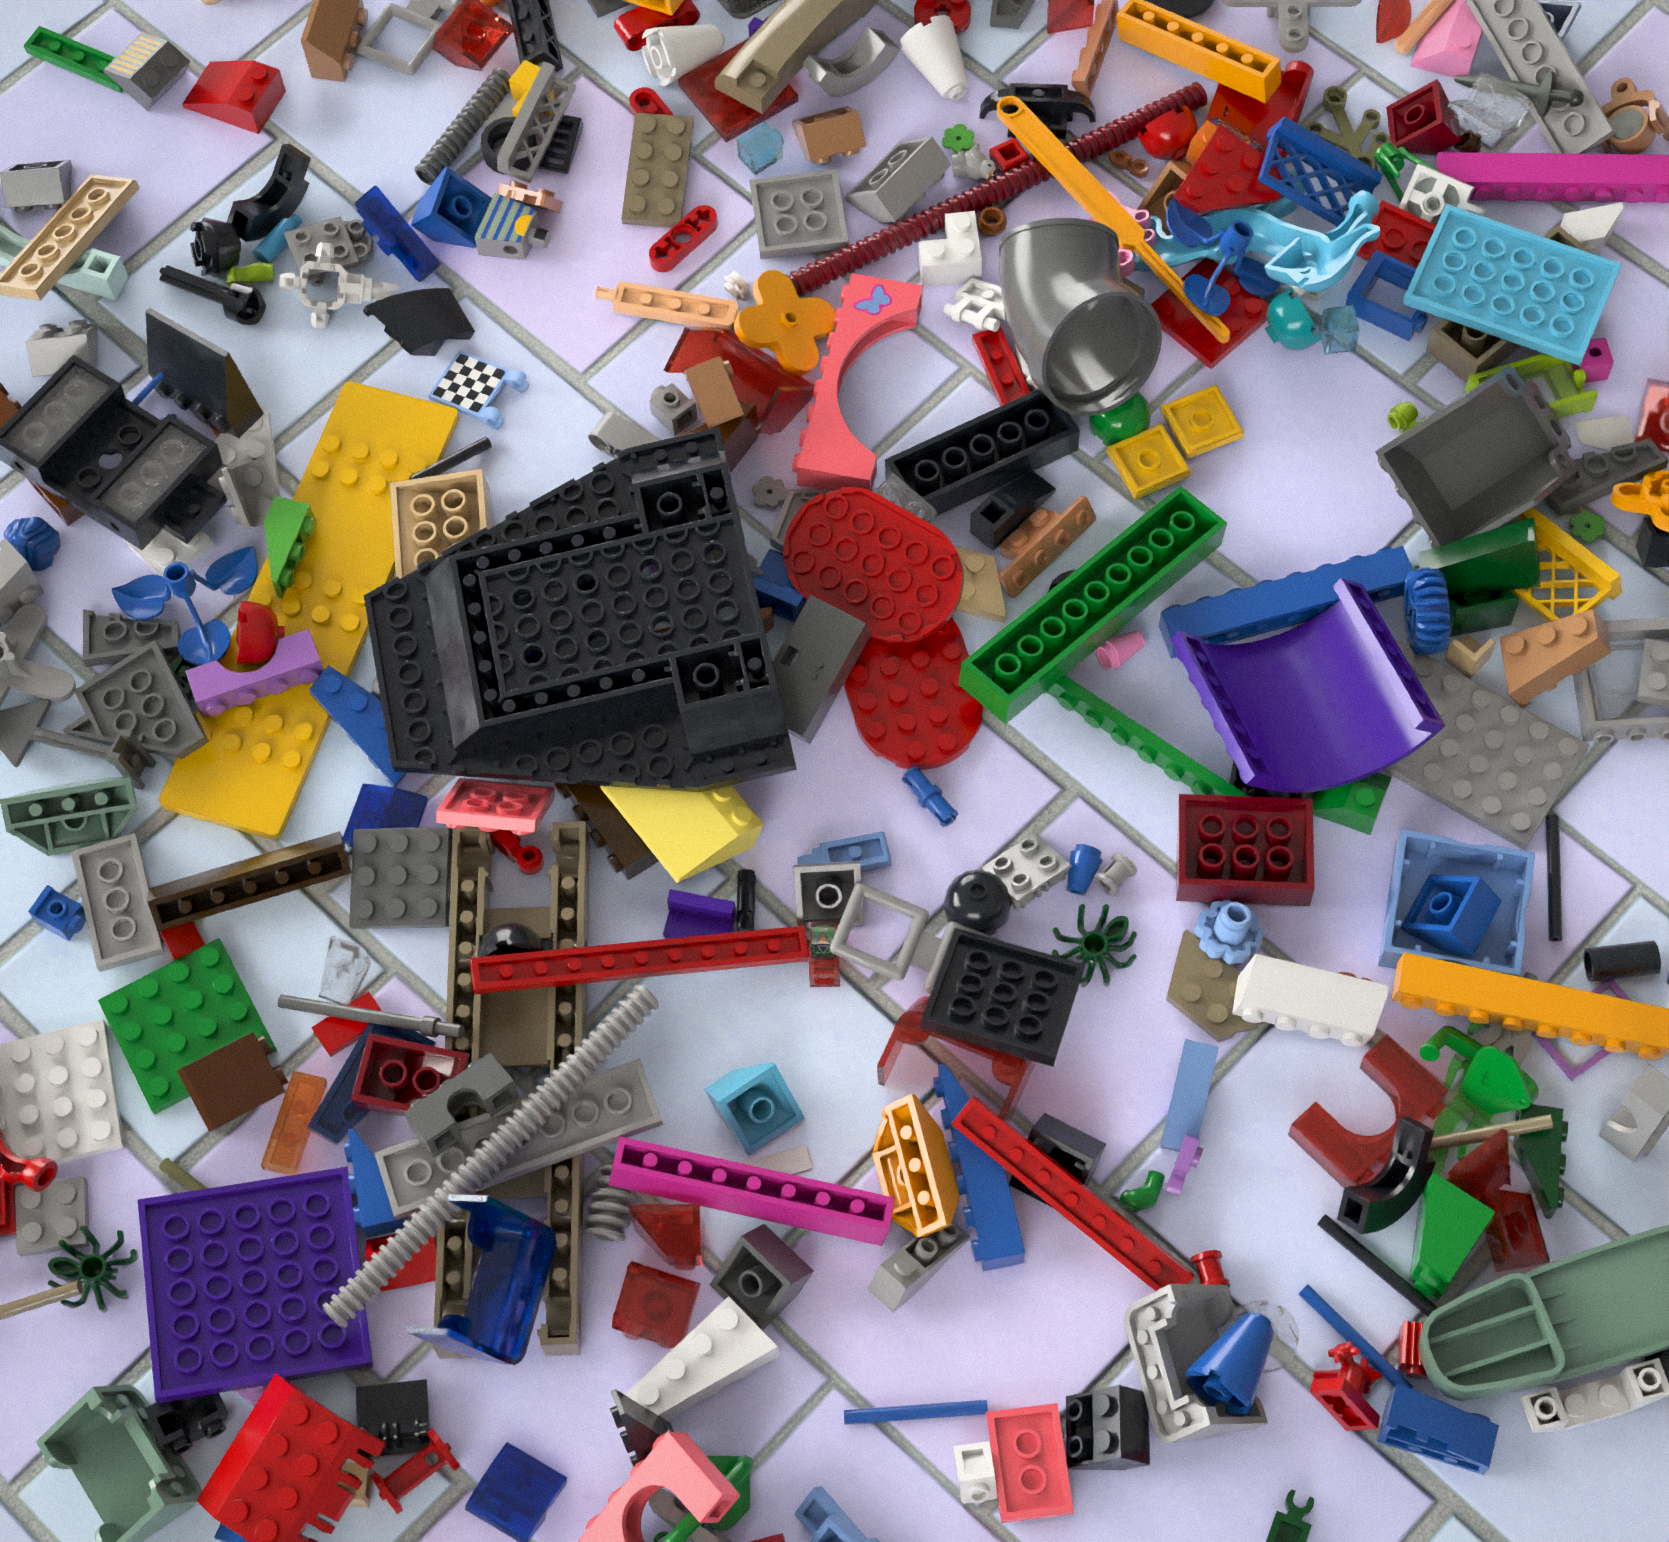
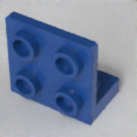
M770 549L759 567L764 572L763 576H753L759 607L771 606L773 614L795 622L807 600L791 583L787 575L783 553Z

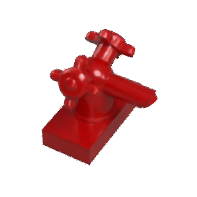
M1351 1341L1339 1344L1334 1349L1328 1350V1356L1334 1357L1335 1363H1340L1341 1367L1334 1370L1313 1371L1312 1376L1315 1379L1312 1381L1310 1393L1346 1431L1377 1429L1380 1415L1363 1398L1362 1394H1370V1386L1375 1383L1376 1379L1382 1377V1373L1375 1372L1369 1366L1367 1358H1361L1360 1364L1354 1361L1353 1356L1359 1355L1361 1352L1358 1347H1354Z

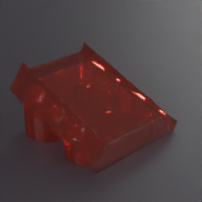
M1501 1129L1456 1163L1447 1175L1449 1177L1446 1180L1479 1202L1484 1201L1504 1184L1511 1186L1508 1131Z
M631 1261L627 1266L625 1279L615 1312L613 1313L611 1328L621 1331L629 1339L638 1340L644 1338L656 1342L660 1347L674 1348L687 1335L701 1283Z

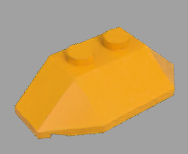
M910 1094L884 1106L882 1112L883 1120L877 1132L872 1155L882 1194L895 1198L891 1220L912 1232L915 1236L923 1238L951 1225L960 1194L943 1131L917 1096Z

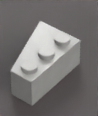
M6 538L0 542V625L9 622L20 607L34 603L44 593L28 562Z

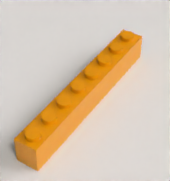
M1406 952L1403 953L1397 962L1391 1001L1400 1002V1005L1404 1008L1420 1009L1423 1007L1433 1009L1436 1014L1446 1017H1452L1455 1014L1468 1017L1469 1021L1478 1024L1498 1023L1502 1024L1504 1029L1510 1031L1531 1030L1543 1038H1556L1559 1036L1568 1038L1571 1043L1581 1046L1601 1045L1604 1046L1606 1051L1613 1053L1629 1051L1638 1053V1056L1645 1060L1662 1059L1669 1052L1668 1008Z

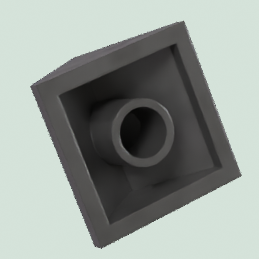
M860 861L793 865L797 926H804L805 929L812 928V925L836 924V927H838L854 886L857 883H861ZM863 903L853 926L864 925Z

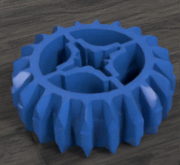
M1430 567L1409 571L1405 580L1403 610L1407 640L1410 643V648H1412L1415 654L1423 655L1443 652L1449 642V626L1451 625L1450 601L1444 575L1438 568L1430 569Z

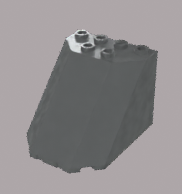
M1510 365L1375 451L1380 467L1392 478L1397 494L1402 499H1405L1411 508L1413 519L1418 525L1423 527L1429 537V543L1432 548L1498 528L1536 506L1577 472L1575 461L1568 453V449L1572 447L1568 433L1560 424L1559 419L1543 397L1537 384L1530 379L1523 381L1518 371Z

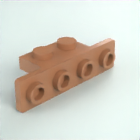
M1080 496L1062 514L1040 507L999 546L1002 555L1013 560L999 573V579L1009 597L1016 598L1096 521V515L1087 497Z

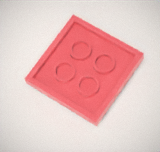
M459 778L436 810V823L446 824L447 827L453 829L472 826L479 827V830L485 832L503 829L512 830V833L516 835L535 833L554 801L555 787Z

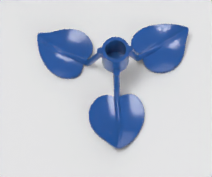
M1175 198L1171 200L1166 212V223L1172 236L1180 243L1191 248L1197 247L1199 243L1208 246L1220 239L1219 248L1224 254L1210 280L1198 274L1189 275L1185 279L1183 290L1193 305L1210 316H1219L1226 312L1230 305L1229 293L1225 288L1216 285L1215 281L1229 258L1238 255L1237 261L1233 263L1234 274L1239 275V283L1245 290L1258 297H1269L1275 292L1281 282L1275 281L1267 275L1264 268L1265 264L1244 257L1245 250L1254 234L1252 228L1246 222L1235 220L1227 230L1222 228L1219 233L1212 236V227L1202 216L1182 206Z
M249 546L221 557L207 569L206 579L197 575L194 569L189 571L186 564L174 562L165 568L163 577L159 575L142 576L125 585L112 588V594L118 606L125 614L141 621L158 617L164 610V601L171 599V592L174 596L185 599L197 627L186 630L180 636L178 651L185 661L196 665H204L215 660L220 661L230 647L231 635L228 627L220 620H211L204 625L202 624L190 598L196 588L195 580L212 591L221 588L222 592L226 595H236L248 590L255 583L258 574L256 549L254 546Z

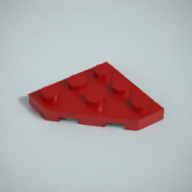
M1220 124L1172 198H1175L1180 204L1196 214H1206L1214 210L1224 209L1226 211L1247 208L1249 205L1261 203L1264 205L1273 204L1280 199L1282 194L1258 181L1265 155ZM1277 167L1270 168L1269 175L1278 180H1283Z

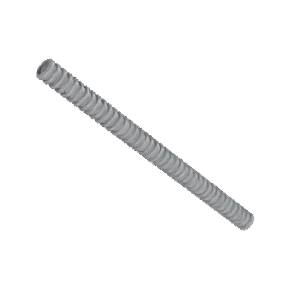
M636 985L634 987L635 992L629 993L626 996L627 1000H622L619 1003L620 1008H614L611 1011L612 1016L607 1015L604 1018L605 1023H599L596 1026L597 1031H591L589 1033L590 1038L583 1039L581 1041L582 1046L575 1047V1053L573 1055L569 1054L566 1057L567 1062H561L559 1064L560 1069L558 1071L554 1069L551 1072L552 1077H546L543 1080L544 1085H538L536 1087L537 1092L528 1095L529 1100L527 1102L522 1101L520 1110L516 1108L513 1111L514 1116L512 1118L508 1116L505 1119L506 1124H500L497 1127L498 1132H492L489 1135L491 1139L489 1141L484 1140L482 1142L483 1147L474 1150L475 1155L473 1157L468 1156L466 1159L467 1164H461L458 1167L460 1171L458 1173L453 1172L450 1175L452 1179L450 1181L445 1180L442 1183L444 1187L442 1189L437 1188L435 1190L436 1195L434 1197L429 1196L427 1198L428 1203L426 1205L421 1204L419 1206L420 1211L418 1213L414 1212L411 1215L412 1220L410 1222L406 1220L403 1223L404 1228L402 1230L398 1228L395 1231L396 1236L394 1238L389 1237L387 1239L388 1244L386 1246L381 1245L379 1247L380 1252L378 1254L373 1253L371 1255L372 1260L363 1263L365 1268L362 1271L358 1269L355 1272L356 1277L354 1279L349 1278L347 1280L348 1285L346 1287L341 1286L339 1288L340 1293L338 1295L333 1294L331 1296L332 1301L329 1304L325 1302L322 1305L325 1313L336 1324L346 1328L348 1326L347 1321L350 1318L355 1319L357 1317L355 1312L357 1310L362 1311L365 1308L363 1304L366 1301L370 1303L373 1300L371 1296L374 1293L378 1295L381 1292L379 1288L382 1285L387 1286L389 1284L387 1280L390 1277L395 1278L397 1276L396 1270H402L405 1267L403 1263L406 1260L410 1262L413 1259L411 1255L414 1252L418 1254L421 1251L419 1247L422 1244L427 1245L429 1243L427 1239L430 1236L435 1237L437 1235L435 1232L437 1228L442 1229L444 1227L443 1222L445 1220L450 1221L452 1219L451 1214L453 1212L458 1213L460 1211L459 1206L461 1204L466 1205L468 1203L467 1198L476 1195L475 1190L477 1188L481 1189L484 1186L482 1182L484 1180L489 1181L492 1178L490 1174L492 1172L497 1173L499 1171L498 1166L500 1164L505 1165L507 1163L506 1158L515 1155L514 1150L516 1148L520 1149L523 1146L521 1142L523 1140L528 1141L530 1139L529 1134L531 1132L536 1133L538 1131L537 1126L544 1125L546 1123L545 1118H551L554 1109L559 1110L561 1107L560 1102H566L569 1099L567 1095L569 1093L574 1094L576 1092L575 1087L582 1086L584 1084L583 1079L590 1078V1072L599 1069L598 1064L604 1063L607 1060L605 1056H611L614 1053L613 1048H619L622 1045L621 1040H627L629 1038L628 1033H633L637 1030L636 1025H641L644 1022L643 1017H649L651 1015L650 1010H656L659 1007L658 1000L644 986Z

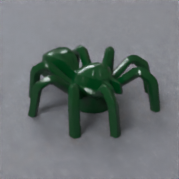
M1081 904L1078 907L1077 929L1082 934V938L1062 935L1057 927L1052 929L1057 940L1079 944V946L1062 955H1059L1057 950H1053L1051 953L1053 956L1068 959L1080 952L1075 957L1076 960H1083L1081 964L1085 965L1089 963L1085 978H1081L1080 981L1082 988L1086 987L1091 981L1097 962L1103 975V985L1108 987L1111 979L1104 959L1106 958L1116 968L1122 969L1132 966L1137 958L1136 954H1133L1127 962L1120 963L1109 954V951L1122 952L1132 946L1137 932L1133 931L1129 940L1122 945H1108L1122 941L1129 928L1128 917L1117 916L1108 923L1103 933L1100 932L1108 916V904L1103 905L1099 921L1094 931L1087 932L1084 928L1085 905Z
M82 1225L79 1229L93 1246L92 1254L86 1256L61 1239L58 1241V1245L81 1261L78 1263L67 1257H55L48 1263V1268L57 1278L68 1281L79 1277L77 1280L81 1284L85 1283L79 1300L75 1302L61 1300L62 1305L76 1308L85 1304L90 1288L93 1287L98 1309L105 1313L108 1308L102 1297L101 1285L118 1298H129L127 1290L120 1291L109 1282V1280L116 1281V1276L112 1274L118 1273V1268H111V1266L134 1263L138 1260L139 1256L137 1250L132 1249L130 1251L131 1257L107 1260L110 1255L123 1245V1231L118 1230V1240L106 1252L99 1255V1242L87 1226ZM53 1280L48 1281V1285L53 1288L62 1286Z

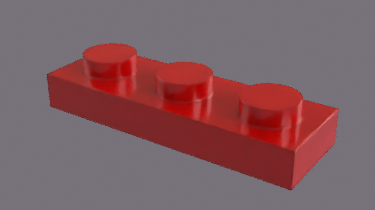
M1000 326L996 332L986 330L972 334L973 345L1000 406L1030 393L1002 327Z

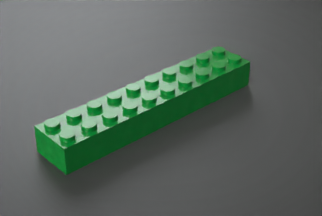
M1180 485L965 659L961 664L958 685L1006 725L1219 548L1222 544L1227 522Z

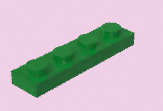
M38 26L23 46L29 55L117 92H123V89L103 72L116 58L42 26Z

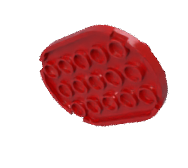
M841 487L840 490L831 491L826 494L821 493L810 499L799 509L786 531L783 557L785 559L787 575L796 590L806 600L812 595L865 622L873 632L870 638L889 644H908L925 639L941 629L949 621L959 605L964 586V572L960 556L949 538L934 525L872 491L857 487Z
M952 617L937 632L917 642L889 644L869 638L843 685L857 731L862 741L878 758L881 756L895 763L897 767L911 769L917 766L920 770L948 764L960 757L969 748L970 743L980 730L983 705L958 685L961 664L969 657L961 631Z

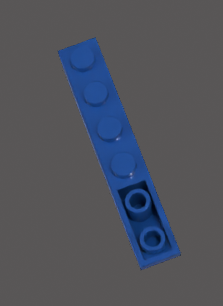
M945 1064L938 1065V1077L933 1078L936 1097H943L945 1109L940 1110L944 1130L950 1129L953 1141L948 1142L951 1162L958 1161L960 1174L955 1175L959 1194L966 1195L968 1207H963L965 1224L967 1228L973 1227L976 1240L970 1241L974 1261H981L983 1271L1022 1264L1025 1261V1250L1010 1187L1003 1167L951 1125L970 1099Z

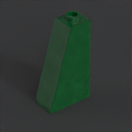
M1525 519L1421 551L1420 565H1414V570L1430 567V569L1438 568L1444 575L1448 595L1540 587V561L1535 519Z

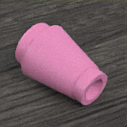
M1137 630L1109 638L1096 649L1098 661L1105 669H1118L1145 646L1144 638Z

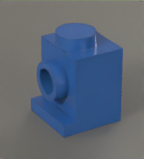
M46 885L28 911L36 924L67 941H70L74 934L80 932L86 922L83 906L55 891L49 885Z

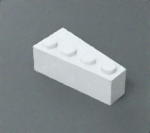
M728 1296L624 1395L663 1419L670 1421L691 1409L692 1405L708 1396L710 1398L719 1393L722 1388L739 1378L741 1380L767 1362L769 1364L780 1357L778 1346Z

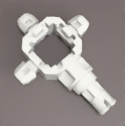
M319 242L315 256L318 257V262L308 261L300 268V277H296L295 273L281 274L279 287L283 290L294 292V289H299L298 299L305 307H314V313L311 312V324L316 328L327 327L330 315L327 314V309L337 310L344 303L359 305L362 302L370 303V300H380L395 295L390 294V291L399 292L398 283L372 282V278H364V274L347 273L340 264L331 263V258H334V247L332 243ZM309 269L338 272L336 302L307 299Z

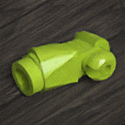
M258 261L240 268L232 266L226 276V284H229L231 287L237 281H243L248 284L274 281L273 263Z

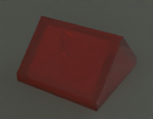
M1495 1188L1485 1190L1479 1202L1495 1211L1494 1216L1484 1231L1495 1271L1501 1272L1550 1262L1531 1194Z

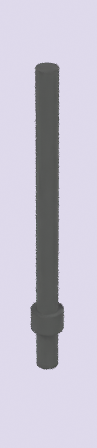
M283 994L279 996L277 1002L279 1008L419 1031L422 1036L434 1038L443 1035L461 1039L465 1032L464 1025L442 1022L439 1017L428 1015L419 1018Z

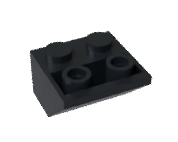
M1116 1385L1066 1396L1067 1469L1127 1470L1150 1465L1149 1411L1143 1391Z

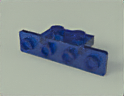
M376 185L355 202V206L358 209L357 212L364 219L360 223L371 237L377 235L380 240L376 244L388 257L394 254L419 283L441 265L436 256Z

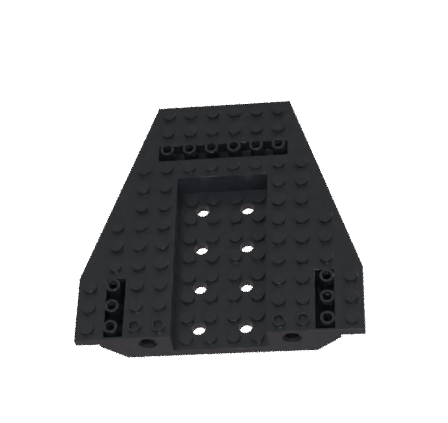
M720 427L626 448L617 453V458L606 464L604 462L592 467L593 471L576 481L573 478L531 501L529 503L530 506L518 513L515 510L506 515V520L490 529L486 527L442 551V556L431 562L426 560L417 565L418 569L400 579L397 576L364 595L391 766L395 772L704 792L797 770ZM712 550H719L723 553L722 557L717 561L706 559V555ZM649 565L659 567V571L653 576L643 575V569ZM585 580L596 582L595 586L589 591L579 589L580 584ZM527 594L532 596L530 603L525 606L515 604L517 598L521 595ZM730 606L736 610L734 615L729 618L718 616L719 611L724 607ZM666 621L671 624V628L665 633L654 631L655 626L660 622ZM602 636L607 639L606 644L601 648H592L590 646L591 641L596 637ZM538 651L543 654L542 659L537 663L526 662L527 656L532 652Z

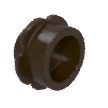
M1466 130L1461 134V142L1455 144L1454 148L1457 152L1478 153L1482 147V136L1479 133H1474L1472 130Z

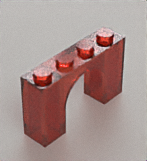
M1388 1034L1363 1056L1359 1067L1389 1096L1394 1105L1395 1123L1388 1130L1372 1136L1352 1133L1340 1125L1315 1101L1291 1124L1288 1136L1343 1188L1369 1182L1375 1176L1372 1170L1380 1163L1386 1164L1392 1150L1399 1117L1410 1116L1422 1123L1428 1117L1434 1120L1447 1106L1444 1100L1449 1091Z

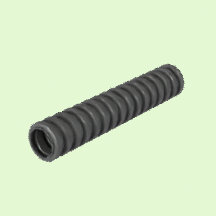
M495 68L491 75H488L486 81L477 89L476 94H473L471 100L461 109V113H458L456 119L452 120L451 125L446 128V132L441 134L440 138L436 140L435 145H432L430 151L420 160V164L416 165L414 170L421 181L432 185L443 169L452 165L454 159L468 145L469 140H472L474 134L483 126L484 121H487L489 115L499 106V102H502L504 96L509 93V79L511 78L509 73Z

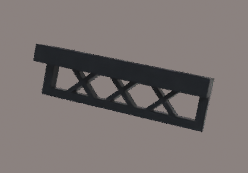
M507 0L520 65L524 60L535 65L544 61L554 65L556 72L563 69L549 0Z

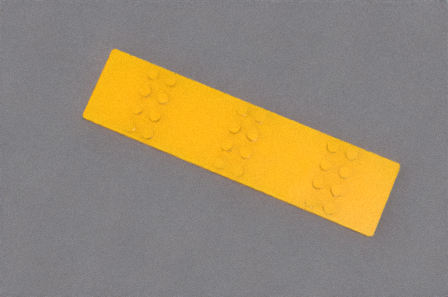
M351 381L343 385L292 499L310 504L314 518L317 519L315 533L313 536L308 537L305 544V556L301 562L297 563L294 570L293 584L290 588L286 589L282 599L277 597L272 583L269 557L267 555L247 600L261 603L271 608L277 615L278 626L285 627L284 637L309 629L324 670L330 665L347 678H350L369 633L364 595L390 581L395 572L390 483L409 480L411 475L443 459L459 422L458 411L454 407ZM236 625L231 636L230 647L226 655L220 660V664L224 668L237 673H247L262 668L269 661L260 665L236 664V652L239 651V646L236 643ZM314 682L288 688L280 694H270L258 698L251 704L238 705L226 709L223 713L215 716L209 715L202 718L198 709L196 716L209 742L185 758L176 759L159 797V802L163 809L271 840H279L284 833L332 720L310 695L309 688Z

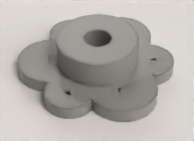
M770 476L762 477L759 484L754 485L752 488L753 494H755V504L761 507L768 505L770 508H775L778 506V502L785 501L788 492L783 488V481L780 479L774 480Z

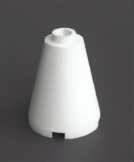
M934 16L930 18L932 23L923 26L920 22L907 31L900 40L902 45L900 48L902 53L944 99L958 100L966 94L969 82L954 25L949 16Z
M713 24L653 27L646 29L643 33L642 39L647 37V45L642 46V53L652 78L659 77L661 82L658 84L667 86L722 52L725 37L722 30Z

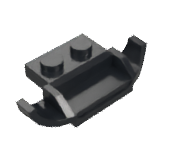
M1010 83V88L997 90L988 95L982 102L979 111V119H985L988 112L997 110V103L1000 99L1006 96H1015L1036 115L1057 139H1066L1067 122L1073 121V112L1084 113L1089 117L1090 122H1096V111L1092 101L1080 92L1068 90V85ZM1007 105L1001 110L1006 114H1013L1019 108L1014 105ZM1008 129L1007 137H1008V138H1014V137L1017 138V137Z

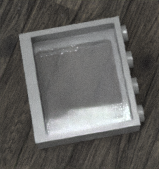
M1669 618L1604 621L1607 626L1611 653L1577 675L1572 673L1583 741H1595L1596 743L1603 744L1619 739L1638 742L1645 738L1660 737L1662 740H1669V707L1636 701L1645 638L1669 642Z

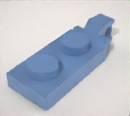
M883 831L820 843V847L812 849L813 854L797 857V865L860 861L861 871L891 866V857Z

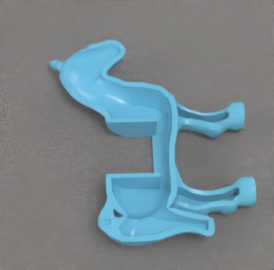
M1288 170L1293 176H1298L1296 171ZM1302 182L1294 183L1298 192L1304 195L1306 190ZM1363 190L1350 198L1348 203L1349 212L1345 220L1328 233H1319L1281 221V218L1288 216L1298 208L1297 203L1283 195L1273 204L1264 205L1262 203L1254 207L1226 211L1224 209L1214 210L1203 216L1212 227V236L1219 233L1222 228L1227 230L1235 220L1246 222L1252 228L1254 234L1249 241L1250 244L1246 248L1245 254L1252 250L1274 257L1264 266L1267 275L1271 279L1313 293L1326 291L1341 281L1352 266L1361 246L1365 242L1377 240L1380 236V227L1372 225V218L1379 213L1380 206L1377 199L1370 192ZM1150 216L1151 225L1148 228L1155 231L1157 243L1152 249L1170 268L1207 258L1219 263L1223 259L1224 254L1219 248L1220 239L1208 246L1199 243L1197 247L1191 248L1177 241L1172 235L1167 236L1162 231V220L1157 216ZM1131 251L1135 260L1133 271H1152L1134 251ZM1238 255L1230 257L1226 264L1235 263Z

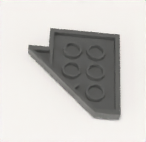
M156 640L151 641L75 689L74 692L86 715L63 729L64 733L69 736L107 745H113L120 729L132 731L149 753L180 759L185 758L209 742L165 652Z

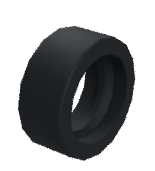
M503 117L494 120L486 126L481 134L480 144L484 160L493 171L501 174L504 173L497 171L498 153L494 152L492 148L500 139L507 137L516 117ZM535 134L526 138L525 141L529 148L538 146ZM528 157L516 160L513 167L525 171L530 167L531 163Z

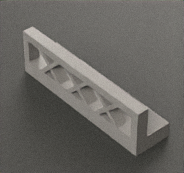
M543 62L497 155V171L527 183H531L576 91V85L554 77V65ZM551 87L566 91L564 98L552 101L548 94ZM551 110L554 117L553 120L540 125L537 118L538 114ZM539 133L542 139L541 145L529 148L525 141L526 138ZM528 157L531 163L528 172L513 167L515 161Z

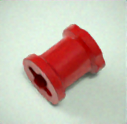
M1209 1250L1191 1257V1264L1196 1266L1200 1284L1227 1285L1228 1288L1230 1287V1282L1228 1279H1225L1220 1262L1222 1258L1221 1251Z

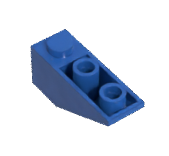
M353 1128L348 1129L349 1141L344 1142V1151L347 1162H352L354 1174L348 1175L351 1193L352 1195L357 1194L359 1206L353 1207L356 1227H362L368 1238L392 1233L398 1228L402 1230L404 1228L403 1223L407 1220V1217L395 1219L376 1157Z

